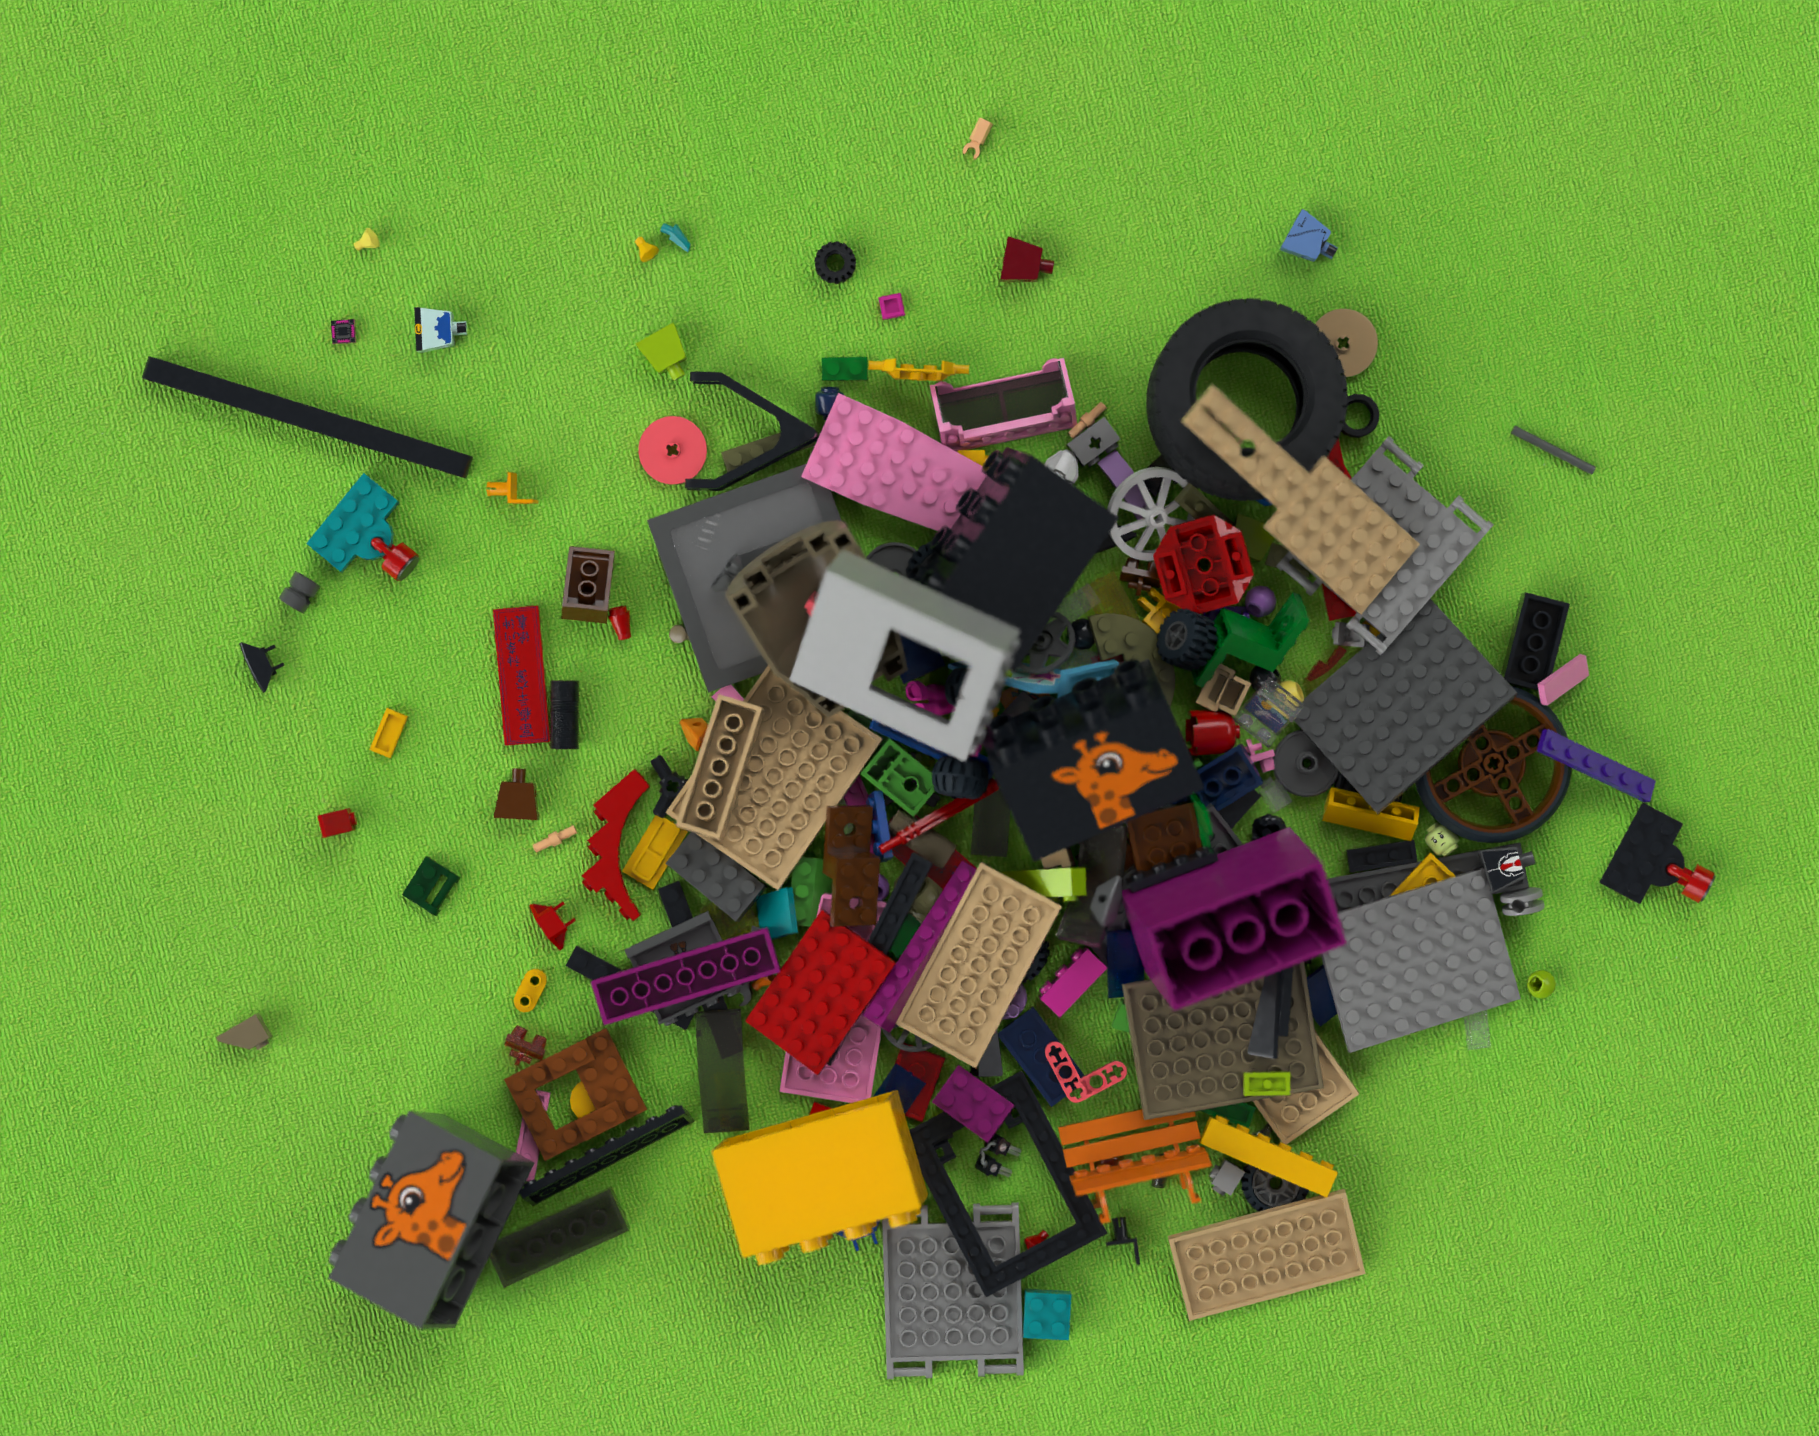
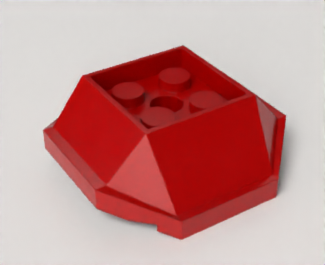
M1215 514L1170 526L1153 554L1165 600L1182 609H1188L1199 614L1239 603L1254 577L1242 530ZM1202 558L1208 559L1211 563L1208 571L1202 570L1199 566V561Z

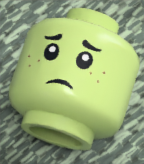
M1438 822L1427 829L1429 834L1425 837V841L1435 855H1443L1445 857L1459 847L1457 845L1459 837Z

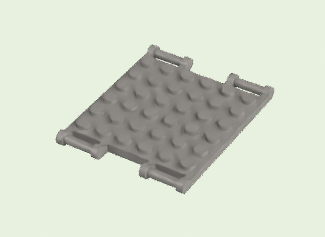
M1390 436L1387 437L1351 479L1357 487L1420 544L1362 614L1356 613L1346 625L1348 629L1356 631L1377 649L1375 652L1380 656L1494 525L1489 520L1487 522L1463 502L1464 499L1460 495L1446 508L1421 487L1413 478L1424 465L1420 461L1416 462L1393 442L1394 439ZM1388 449L1411 469L1410 472L1406 474L1383 453ZM1456 508L1478 525L1481 530L1476 533L1453 514ZM1290 551L1276 566L1280 571L1284 570L1302 585L1310 596L1322 583L1336 594ZM1291 559L1296 560L1317 579L1312 583L1289 563ZM1362 617L1386 637L1384 642H1381L1359 623Z
M1013 1202L1012 1205L980 1206V1203L973 1204V1224L995 1266L1020 1254L1019 1202ZM922 1205L920 1208L921 1213L916 1215L921 1217V1223H911L891 1228L888 1218L882 1219L887 1379L909 1376L933 1378L932 1361L978 1360V1377H985V1374L1017 1373V1376L1024 1375L1021 1279L985 1297L947 1222L928 1223L927 1205ZM1012 1214V1220L980 1221V1215ZM1016 1358V1364L985 1365L984 1359ZM925 1361V1367L893 1368V1362Z

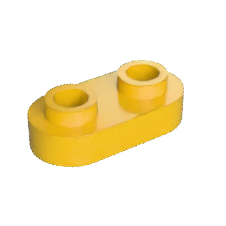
M531 969L525 974L514 997V1005L517 1010L529 1012L535 1008L547 984V976L542 970ZM533 976L539 978V983L537 985H534L531 982V978ZM522 997H527L529 999L528 1005H523L521 1003Z

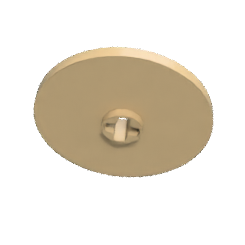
M1336 309L1326 313L1315 323L1320 328L1319 331L1326 335L1330 340V344L1335 348L1346 377L1361 373L1371 364L1377 352L1378 338L1374 326L1366 316L1351 309ZM1347 337L1350 346L1339 349V342L1337 340Z

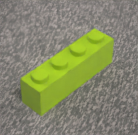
M1086 868L1001 872L1054 902L1060 901V897H1064V901H1078L1077 896H1087Z

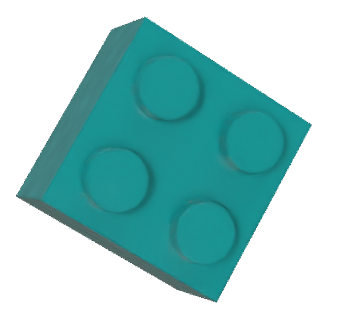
M1025 1289L1023 1338L1069 1340L1071 1292Z

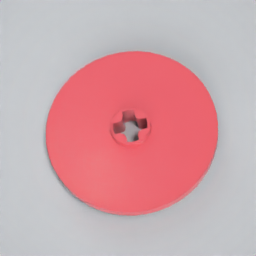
M667 416L654 421L646 428L641 436L638 452L644 470L653 479L664 484L676 485L685 483V479L694 478L701 471L707 456V445L702 432L693 422L678 416ZM669 445L671 447L677 445L679 453L668 456L669 451L667 447Z

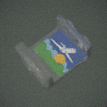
M1268 677L1241 707L1234 720L1259 742L1269 748L1281 731L1297 718L1305 705L1272 678Z

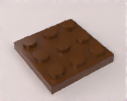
M1191 800L1161 807L1126 822L1136 871L1143 870L1145 872L1152 869V866L1157 863L1164 862L1166 864L1172 862L1176 856L1182 854L1188 856L1195 853L1196 849L1202 847L1194 804Z

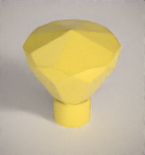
M366 228L361 239L354 243V247L357 251L363 248L380 247V242L376 233L371 228Z

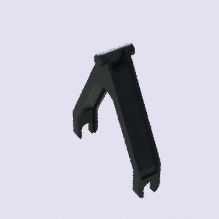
M690 372V381H693V384L724 385L775 416L780 423L781 434L778 443L773 449L716 479H685V488L687 490L722 491L817 442L820 433L813 427L720 372Z

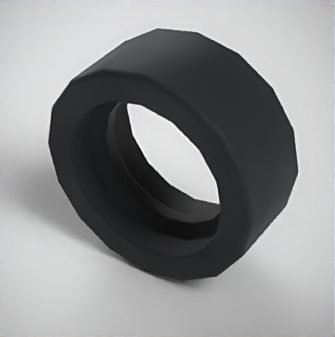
M1353 394L1348 396L1347 407L1355 402L1366 405L1370 411V421L1362 429H1353L1344 421L1341 432L1352 438H1360L1370 434L1376 428L1379 422V409L1372 398L1364 394Z

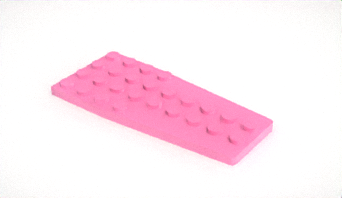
M838 393L801 477L862 505L939 531L943 526L952 528L961 513L956 511L959 499L969 488L977 491L987 475L982 473L983 466L904 422Z
M832 893L822 894L817 916L823 909L831 914ZM853 897L851 899V908H854L858 905V897ZM877 901L876 924L887 902ZM876 925L847 927L868 941ZM868 1006L848 1033L831 1066L826 1065L819 1075L786 1052L779 1092L848 1103L870 1098L880 1044L881 1027L863 1016Z

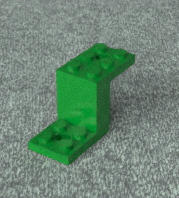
M1292 592L1269 626L1223 607L1213 621L1214 627L1217 629L1215 634L1217 636L1215 651L1212 652L1211 659L1207 660V664L1200 666L1198 670L1193 669L1191 671L1195 685L1203 688L1213 678L1217 667L1225 661L1227 653L1274 672L1277 666L1283 662L1289 649L1295 645L1301 632L1308 627L1310 619L1301 595Z

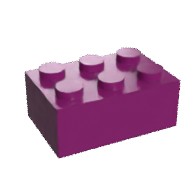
M960 1065L957 1066L932 1101V1103L987 1143L991 1141L1015 1107V1105Z

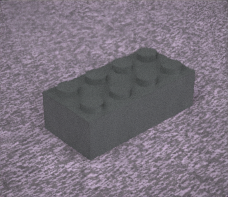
M693 832L687 836L666 862L669 867L737 922L744 917L768 887L745 867Z

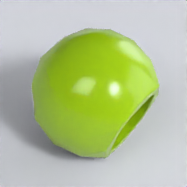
M1545 970L1531 973L1527 980L1528 991L1536 998H1547L1555 991L1556 982L1554 976Z

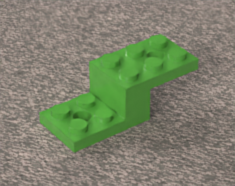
M852 709L846 713L869 729L872 720L867 716ZM869 729L882 738L883 741L860 774L914 817L935 792L932 783V772L910 755L899 742ZM913 778L916 780L917 786L914 790H906L904 788L906 779Z

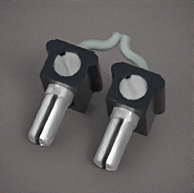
M995 1134L989 1143L985 1141L984 1148H981L979 1152L980 1155L976 1161L975 1168L987 1176L991 1174L997 1177L998 1174L1010 1177L1011 1175L1008 1173L1012 1174V1170L1002 1167L1001 1163L983 1151L989 1150L996 1155L1000 1153L1006 1156L1007 1153L1019 1156L1020 1154L1017 1152L1021 1153V1149L1011 1146V1143L1005 1140V1138Z

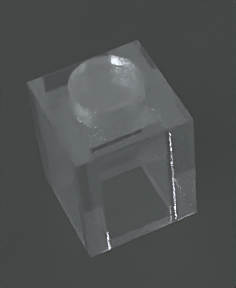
M1271 777L1267 778L1260 785L1261 788L1257 790L1272 814L1293 802L1278 778L1274 780Z

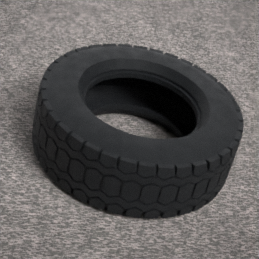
M1252 298L1233 299L1214 304L1199 311L1185 321L1173 333L1156 359L1147 388L1146 408L1149 428L1160 454L1163 455L1168 465L1183 480H1187V483L1210 495L1238 501H1252L1265 498L1181 421L1197 403L1196 386L1201 370L1212 360L1222 355L1236 352L1252 353L1267 358L1284 372L1292 385L1296 399L1295 420L1289 434L1276 443L1308 473L1322 456L1327 457L1336 444L1344 425L1348 392L1341 360L1338 359L1339 356L1333 345L1330 344V340L1322 331H1319L1320 328L1311 320L1308 321L1307 317L1296 310L1292 311L1290 307L1282 304L1278 305L1277 302L1264 299L1261 301L1260 299ZM1240 447V454L1243 457H1250L1254 453L1255 448Z

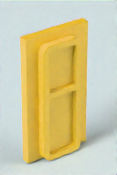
M655 815L622 872L654 890L668 866L666 862L678 849L688 831L678 828L674 821Z

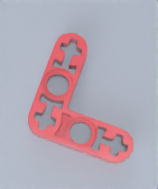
M1052 1041L1045 1047L1044 1052L1067 1098L1074 1103L1082 1102L1122 1081L1127 1075L1126 1066L1121 1061L1115 1060L1080 1078L1066 1049L1060 1042ZM1050 1047H1060L1059 1056L1061 1059L1066 1057L1067 1061L1060 1062L1055 1067L1053 1063L1058 1061L1054 1055L1049 1056V1052H1051ZM1064 1065L1072 1069V1074L1069 1078H1062L1059 1075V1069ZM1112 1066L1122 1067L1123 1070L1120 1071L1121 1076L1117 1077L1114 1074L1109 1077L1111 1082L1107 1083L1106 1077L1101 1071L1106 1069L1108 1074L1113 1071ZM1094 1075H1099L1103 1079V1083L1099 1088H1093L1090 1085V1079ZM1075 1077L1078 1079V1081L1073 1082L1076 1088H1082L1079 1098L1070 1096L1072 1092L1070 1085L1064 1086V1083L1072 1081Z

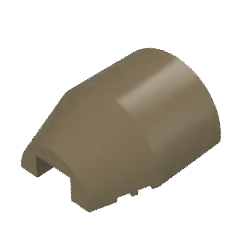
M842 521L819 523L778 542L744 567L726 590L727 600L773 673L787 682L792 689L797 690L807 698V701L827 717L834 715L846 706L790 681V677L811 617L806 612L807 608L804 606L814 590L819 593L827 568L842 549L867 560L850 530ZM894 629L889 631L873 680L884 675L889 682L908 670L900 634Z

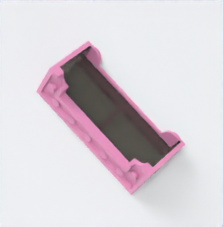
M1064 358L1049 359L1040 371L953 388L952 384L944 381L930 385L941 444L956 452L958 450H968L1070 429L1077 424L1075 402Z

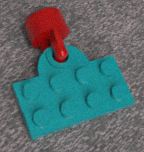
M365 473L361 475L306 543L342 573L356 556L373 561L382 557L384 562L381 568L396 581H402L414 570L419 562V555L404 542L397 546L393 545V536L395 535L386 519L400 502Z

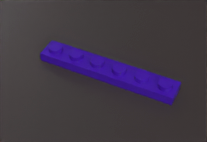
M1549 729L1542 730L1537 748L1538 752L1644 803L1651 801L1655 780Z

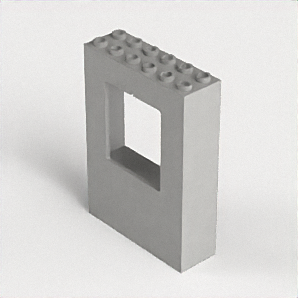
M842 549L825 572L790 681L965 762L970 754L974 755L976 753L979 743L982 744L987 734L985 727L992 720V708L996 707L1000 699L998 692L1005 685L1007 680L1005 673L1010 670L1014 661L1011 658L1012 654L1016 653L1021 642L1018 640L1020 630ZM890 629H894L970 665L951 721L871 685Z

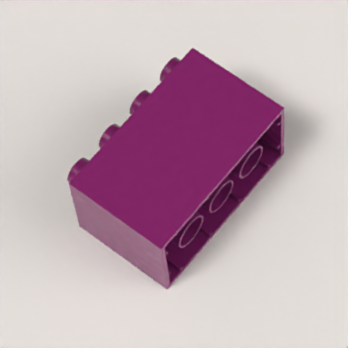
M1290 827L1217 854L1218 861L1135 892H1132L1129 888L1122 891V902L1145 973L1173 1011L1347 944L1323 864Z

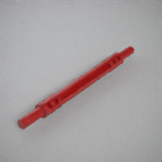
M991 778L989 780L987 789L980 798H957L897 832V836L878 846L880 852L884 854L899 844H906L998 791L999 785L996 779Z

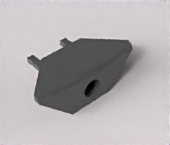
M1120 876L1110 879L1096 889L1090 908L1102 927L1110 923L1114 924L1122 901V877Z

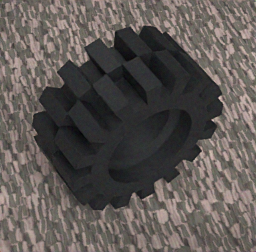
M838 241L828 242L816 253L815 267L821 279L830 284H839L851 278L855 271L856 258L852 249L845 243L842 244ZM838 254L843 257L844 266L841 270L831 271L827 267L826 261L830 255Z

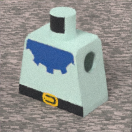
M414 307L416 351L418 353L454 346V335H467V322H454L452 312Z

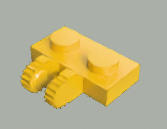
M1151 587L1150 592H1146L1158 604L1154 607L1143 597H1139L1137 602L1145 611L1149 612L1142 620V623L1150 627L1157 634L1160 632L1159 628L1164 623V619L1167 616L1170 617L1171 612H1177V609L1182 608L1165 600L1164 596Z

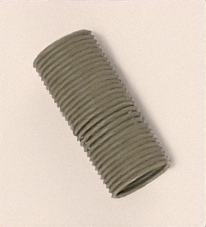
M899 808L888 825L889 834L893 837L897 836V832L917 822V818ZM930 829L907 842L906 846L934 862L935 865L942 869L953 854L957 844L949 841V839L936 832V830Z

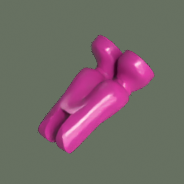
M917 680L910 681L907 684L906 695L909 700H929L928 703H915V705L938 716L954 712L955 706H952L947 701L945 685L929 684L925 686Z

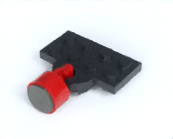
M1642 802L1599 883L1641 904L1650 885L1664 887L1677 882L1684 886L1681 894L1699 903L1704 900L1716 876L1714 872L1699 864L1695 866L1693 871L1687 869L1681 851L1673 845L1683 823Z

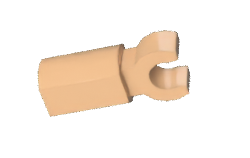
M983 118L978 119L969 138L971 142L967 143L963 148L964 155L969 148H973L976 152L973 159L976 160L979 157V146L984 144L993 126L991 122Z

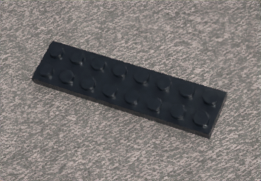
M674 1105L665 1111L666 1113L660 1117L653 1116L645 1121L646 1124L639 1128L635 1126L625 1131V1135L620 1138L613 1137L607 1140L605 1145L599 1149L592 1148L584 1153L585 1156L580 1159L574 1158L567 1161L564 1167L559 1170L552 1169L546 1172L540 1180H531L525 1183L524 1188L520 1189L519 1192L525 1201L535 1206L693 1123L694 1120L682 1105L679 1107Z

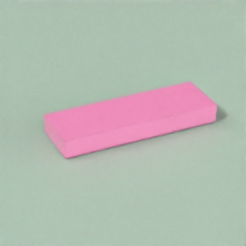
M1579 654L1537 684L1542 705L1548 706L1589 676L1586 655Z

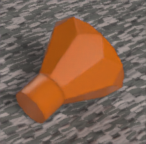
M772 974L759 978L751 985L758 991L763 986H769L775 975Z

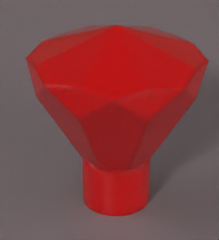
M1042 1230L1038 1235L1026 1237L1024 1243L1027 1249L1045 1241L1049 1235L1045 1230Z

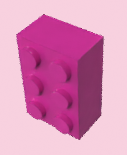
M1079 947L1070 956L1072 961L1067 966L1063 964L1054 973L1057 977L1052 982L1047 980L1039 989V998L1059 1018L1107 969L1087 947L1083 950Z

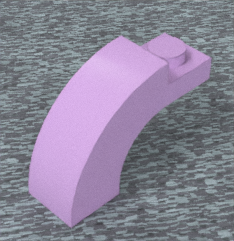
M1116 450L1097 462L1115 488L1134 473ZM1137 484L1123 498L1125 502L1143 509L1147 506ZM1133 513L1137 520L1143 519L1141 515Z

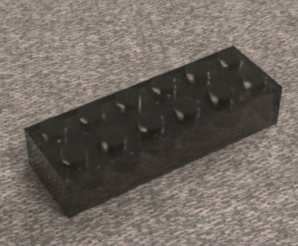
M612 1186L499 1237L489 1257L505 1288L629 1231L630 1225Z

